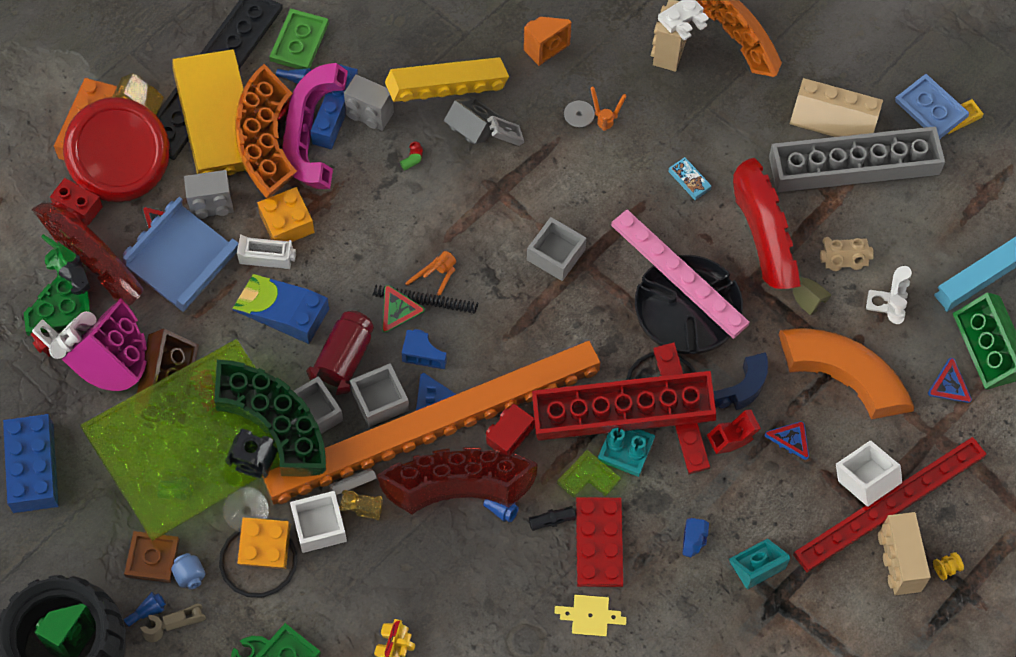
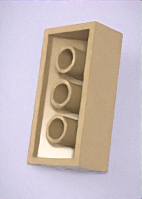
M803 78L790 125L833 137L874 133L883 100Z

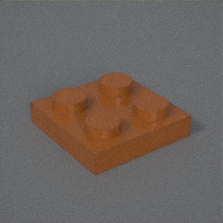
M133 531L124 572L125 577L171 583L173 575L171 568L177 556L180 542L179 537Z

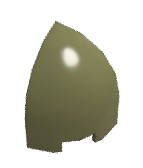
M799 277L801 286L793 288L795 300L809 315H812L818 311L816 309L822 301L826 303L832 295L817 282Z

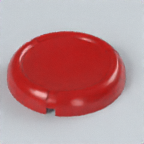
M110 97L97 100L90 105L88 104L74 116L64 136L63 156L70 176L77 185L96 194L104 201L125 202L142 197L160 182L169 162V138L162 122L149 108L127 98Z

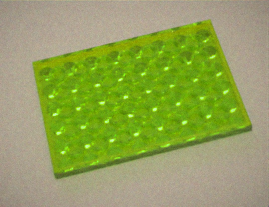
M237 339L93 417L80 426L152 541L259 479L236 471V465L232 463L230 467L225 460L236 434L240 432V429L249 430L253 435L260 438L262 436H269L258 425L242 416L217 411L214 402L217 359L241 362L256 368ZM278 452L270 470L280 466Z

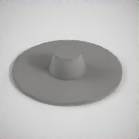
M578 100L566 106L564 117L574 127H585L593 121L595 112L589 103Z

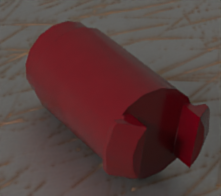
M353 310L346 311L341 315L340 319L335 322L314 366H310L306 370L310 381L319 376L327 384L338 387L336 395L348 394L351 391L350 380L370 343L371 334L374 330L370 318Z

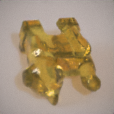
M342 491L343 496L339 510H351L357 516L380 520L383 504L382 496L372 497L358 495L354 491Z

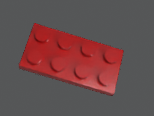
M576 497L577 587H623L621 498Z

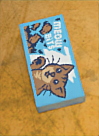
M685 157L669 168L668 172L694 200L711 190L712 186Z

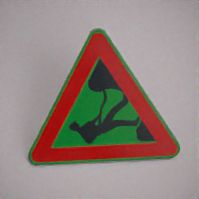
M386 285L382 331L385 333L424 313L425 309L390 285Z

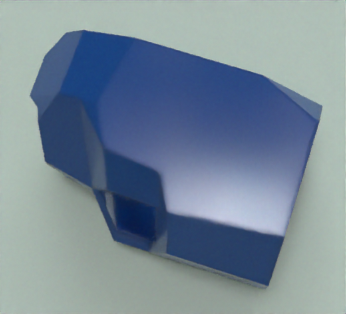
M695 518L686 520L682 551L684 556L690 558L695 556L707 544L709 522Z

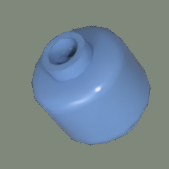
M190 553L177 557L171 568L177 584L183 588H197L201 585V580H203L206 574L198 556L191 555Z

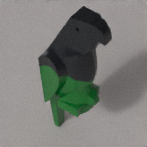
M43 234L41 236L42 239L54 248L45 256L46 268L49 270L55 269L62 278L71 282L73 287L71 292L73 294H84L90 289V285L80 256Z

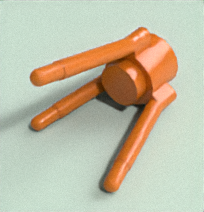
M592 86L591 94L595 115L598 117L597 124L603 131H606L613 126L614 119L618 118V113L625 101L626 94L622 95L613 112L610 109L600 110L596 91Z
M443 251L439 257H436L433 262L415 274L405 285H410L422 275L426 278L435 270L440 273L447 272L437 292L438 296L441 295L450 276L455 271L453 267L456 264L455 257L451 253Z

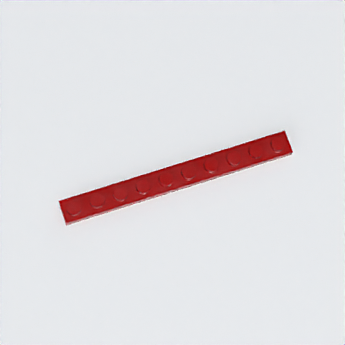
M971 437L903 481L868 507L864 506L796 550L793 554L806 573H808L883 524L888 515L900 513L986 456V452Z

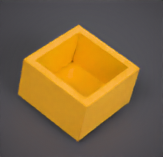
M297 187L257 202L260 217L271 240L288 242L292 240L293 242L315 233L313 220Z
M242 517L237 564L286 569L291 523L289 521Z

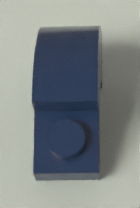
M766 352L745 357L742 366L745 378L741 383L713 391L715 408H726L733 403L735 409L739 410L751 404L759 396L768 373Z

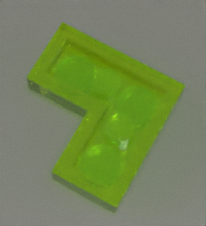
M586 450L557 480V484L573 498L588 483L604 496H607L620 482L621 477Z

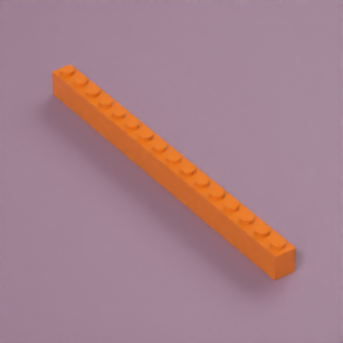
M586 341L326 447V471L320 475L306 477L281 476L279 466L270 470L267 478H264L262 474L263 481L273 505L287 503L294 496L299 494L306 495L316 487L330 485L333 480L341 477L347 478L353 475L355 471L371 468L375 463L382 460L389 461L399 453L411 452L416 446L423 443L430 444L443 435H452L462 427H472L477 421L484 418L491 419L505 408H510L513 403L518 406V404L523 402H532V391L560 388L565 385L571 386L579 379L584 377L591 378L599 372L600 360L590 341Z

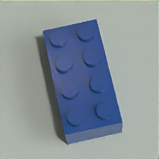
M49 414L3 420L8 506L13 513L59 507L54 424Z

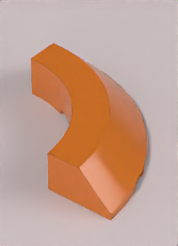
M696 0L704 8L703 13L710 19L718 20L723 24L722 28L732 39L735 38L742 45L743 48L740 50L752 73L775 77L778 74L782 62L772 41L755 16L741 1Z

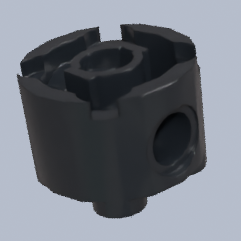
M240 429V432L236 434L225 462L230 467L233 463L236 465V471L247 476L261 478L263 474L264 478H267L278 450L273 445L275 441L270 437L262 436L260 438L253 435L249 430Z

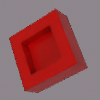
M32 332L31 336L35 340L32 343L39 353L44 352L50 357L49 347Z

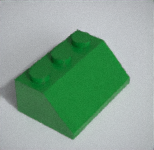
M78 604L48 612L46 617H42L38 621L35 633L50 654L56 657H79L96 632V621L86 605Z

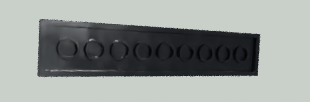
M239 0L199 55L234 49L238 68L240 69L282 11V4L274 0ZM177 86L156 113V116L160 119L167 132L170 144L169 158L172 160L176 159L189 141Z

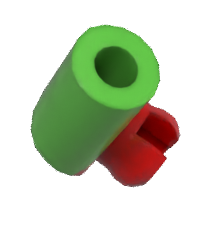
M417 141L410 144L409 157L400 161L404 171L420 163L422 160L423 147Z

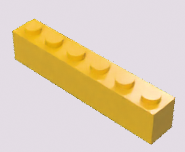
M498 57L390 69L385 84L393 102H406L415 99L424 100L432 97L463 95L474 92L499 91L505 86L509 75L501 58Z

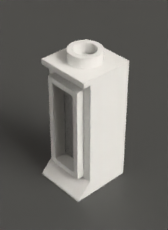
M240 234L237 256L239 264L290 269L291 261L295 262L296 249H293L292 240L288 242L248 238Z

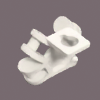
M901 266L895 270L891 293L869 290L866 309L887 313L892 323H902L905 317L904 309L907 306L905 299L908 297L906 288L910 285L911 269L908 266ZM879 296L884 301H888V303L875 306L872 303V299Z
M86 311L73 319L59 334L44 320H41L32 332L49 347V353L54 359H60L66 355V352H70L73 349L72 346L75 343L82 341V335L77 329L86 331L96 323L97 319L94 314ZM40 328L46 329L50 337L44 336Z

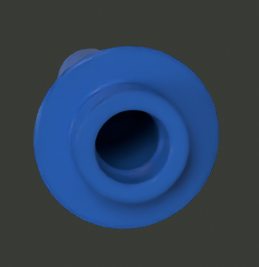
M277 69L276 76L286 78L298 84L311 69L289 71Z
M151 592L135 612L124 618V621L129 627L138 620L147 618L148 615H155L165 611L163 606L166 603L159 593L155 595Z

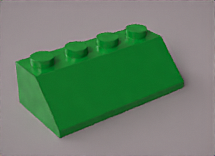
M987 292L952 314L984 388L991 389L1016 382V330L1001 297Z

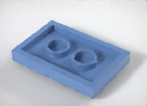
M927 74L923 75L895 97V102L923 128L936 126L939 139L969 116V112Z

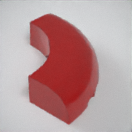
M750 158L737 167L734 173L733 185L736 203L744 213L754 238L761 266L762 279L773 288L790 289L800 287L797 261L793 260L790 252L793 243L789 233L785 232L788 224L784 212H781L780 207L776 204L779 203L778 195L775 188H772L768 174H762L763 166L756 158Z

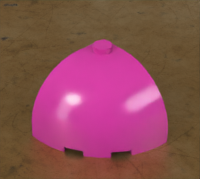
M119 299L81 336L82 341L75 343L72 346L73 349L67 352L62 360L81 378L98 388L110 391L126 390L140 380L147 362L145 361V351L147 350L144 333H140L136 324L138 320L132 310L122 299Z

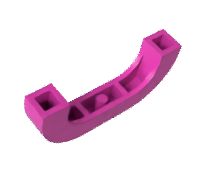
M337 63L316 67L300 80L291 96L286 116L287 122L282 150L290 164L297 171L293 177L315 189H330L333 169L323 162L310 163L308 149L314 110L318 101L329 92L345 90L348 71Z

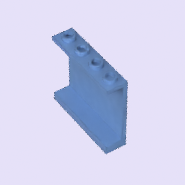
M178 197L175 202L173 200L169 202L161 217L158 215L152 221L151 227L147 232L143 231L138 236V242L133 247L129 246L122 255L123 265L184 312L237 253L239 243L233 238L229 242L183 207L182 198Z

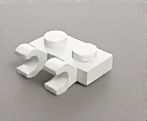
M681 0L658 14V20L670 33L676 30L683 40L691 37L689 32L693 28L688 22L692 20L697 28L702 30L707 27L705 22L709 18L703 13L704 8L696 0Z

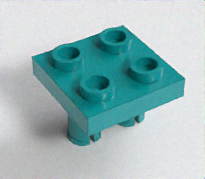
M613 428L605 439L597 461L639 477L655 440V435L640 429L629 431L621 429L619 432V428Z

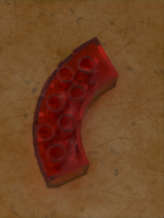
M51 202L41 203L31 209L57 243H61L80 256L82 263L93 273L99 274L97 279L114 300L122 299L130 306L143 293V287L115 253L78 217L67 209Z
M463 447V451L450 452L449 448L432 451L433 455L413 456L412 461L405 464L399 462L378 474L377 477L379 485L387 498L410 514H414L418 510L442 500L467 497L494 501L509 508L530 490L537 475L538 464L516 454H513V456L501 454V451L496 449L493 451H481V448Z

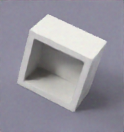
M871 440L836 463L838 482L867 507L902 483L901 465Z
M335 491L290 502L302 553L347 542Z

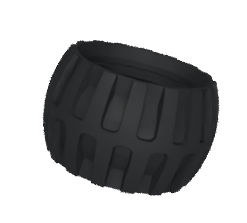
M52 575L46 580H34L28 583V587L20 593L17 591L9 599L10 604L8 607L2 609L0 613V657H26L25 649L28 636L42 617H46L48 612L78 604L86 605L96 621V639L90 653L86 657H124L126 631L121 613L105 591L85 579L76 576L66 578L63 575Z

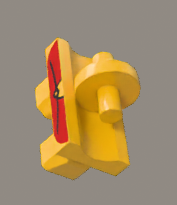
M394 619L393 623H384L381 635L388 639L387 645L378 644L374 655L376 657H405L407 651H414L416 645L410 641L412 634L408 633L409 628L398 619Z

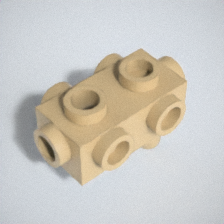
M825 237L822 241L824 250H820L821 263H825L826 269L839 271L842 267H851L852 269L859 270L863 266H869V260L873 259V248L869 247L867 238L832 241L829 237Z

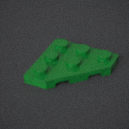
M57 273L54 281L43 289L37 296V301L24 312L27 336L31 335L32 330L41 320H44L55 331L65 329L82 312H91L89 292L86 291L80 295L73 294L71 292V289H73L71 282L62 278ZM40 328L42 333L48 332L46 329Z

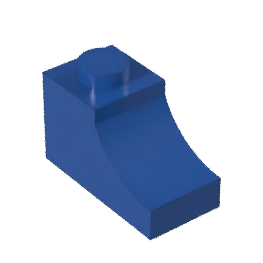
M419 329L406 331L402 349V362L439 369L446 368L447 353L431 345L428 333Z

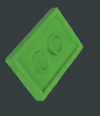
M290 8L269 56L270 61L296 69L310 68L329 25V20Z

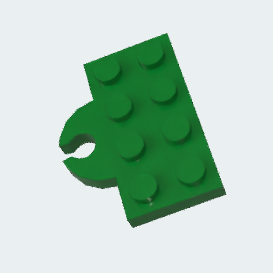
M286 623L270 640L262 636H249L240 640L243 647L252 649L249 657H319L321 654L320 650ZM233 648L231 657H241L238 650Z

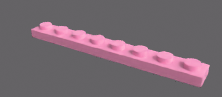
M625 210L612 221L611 226L733 339L749 326L750 322L629 210Z

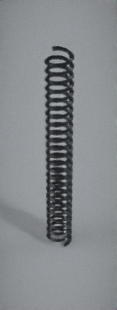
M376 284L372 296H374V295H375L376 297H377V296H380V298H381V297H384L385 286H384L383 292H382V294H381V287H382V286H381V285L379 286V290H378V293H377V284ZM411 290L408 293V298L418 304L422 303L424 305L426 303L427 306L430 304L431 307L434 305L439 308L443 307V309L447 306L448 310L451 307L452 310H460V312L464 309V312L468 310V313L472 311L475 314L479 304L478 302L476 303L474 310V301L470 308V301H468L466 307V300H464L461 308V299L457 307L458 299H455L453 306V298H451L449 304V297H447L444 306V296L440 304V295L436 303V294L432 302V294H430L428 300V294L426 293L423 302L424 293L421 294L420 300L419 292H417L416 299L415 291H413L412 298Z

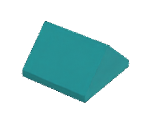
M767 538L733 556L729 561L748 590L785 570L790 556Z

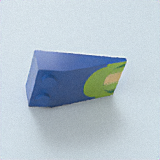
M253 274L232 309L235 312L310 344L329 311L327 297L309 289Z

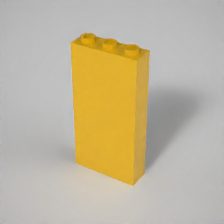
M234 49L172 59L173 73L197 174L227 170V175L229 176L240 171L247 172L238 151L235 135V116L243 85Z

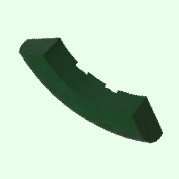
M217 359L214 398L216 410L233 413L252 421L275 441L274 446L278 450L281 476L306 477L324 473L326 471L324 442L319 426L303 399L291 390V387L284 381L266 373L261 368L256 369L245 365V363Z

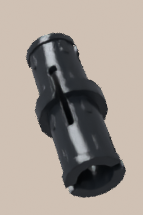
M573 506L554 511L550 509L547 513L528 517L532 531L549 526H552V528L557 527V524L576 520Z

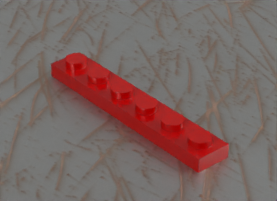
M675 343L653 348L660 376L683 374ZM698 423L674 425L688 475L710 469Z

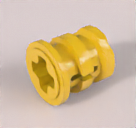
M956 552L950 553V556L942 557L941 561L939 559L933 560L934 569L943 581L947 579V575L952 576L956 574V571L961 572L964 570L962 559Z

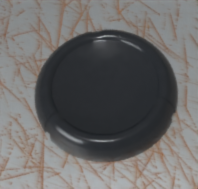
M677 255L742 314L743 299L740 288L735 280L731 281L729 278L730 273L724 267L705 257ZM654 265L642 276V282L638 284L635 293V311L641 328L653 342L659 346L675 343L677 353L701 354L720 347L731 337Z

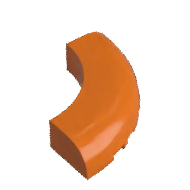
M263 64L249 79L240 96L235 116V135L238 151L245 169L261 193L266 198H269L285 186L297 171L290 164L283 150L279 148L277 141L279 138L277 118L293 93Z
M810 328L780 330L779 337L790 373L823 372L831 375L832 378L840 381L847 387L850 386L858 393L857 396L865 405L871 420L914 411L910 395L898 375L881 357L866 346L843 335L825 330Z

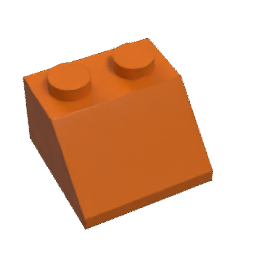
M539 17L528 22L524 27V51L540 66L570 45L572 22L569 19Z

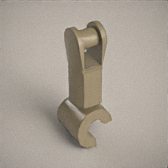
M194 604L183 610L162 616L163 620H160L155 615H148L151 626L154 628L140 627L144 639L148 642H157L163 636L164 629L168 632L204 621L206 616L201 612L202 604ZM186 615H193V617H189L186 619Z

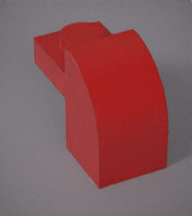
M745 410L732 422L719 423L707 434V437L715 453L721 454L747 445L754 440L752 436L761 428L752 410Z

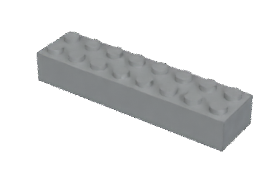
M936 126L772 144L769 154L776 192L940 175L945 164Z

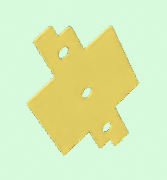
M574 595V607L555 606L554 613L560 614V620L573 621L572 634L607 636V624L626 625V617H621V611L608 610V597Z

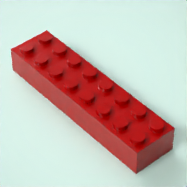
M711 371L532 391L535 429L538 440L610 433L616 427L619 428L618 431L620 432L621 429L629 431L716 421Z

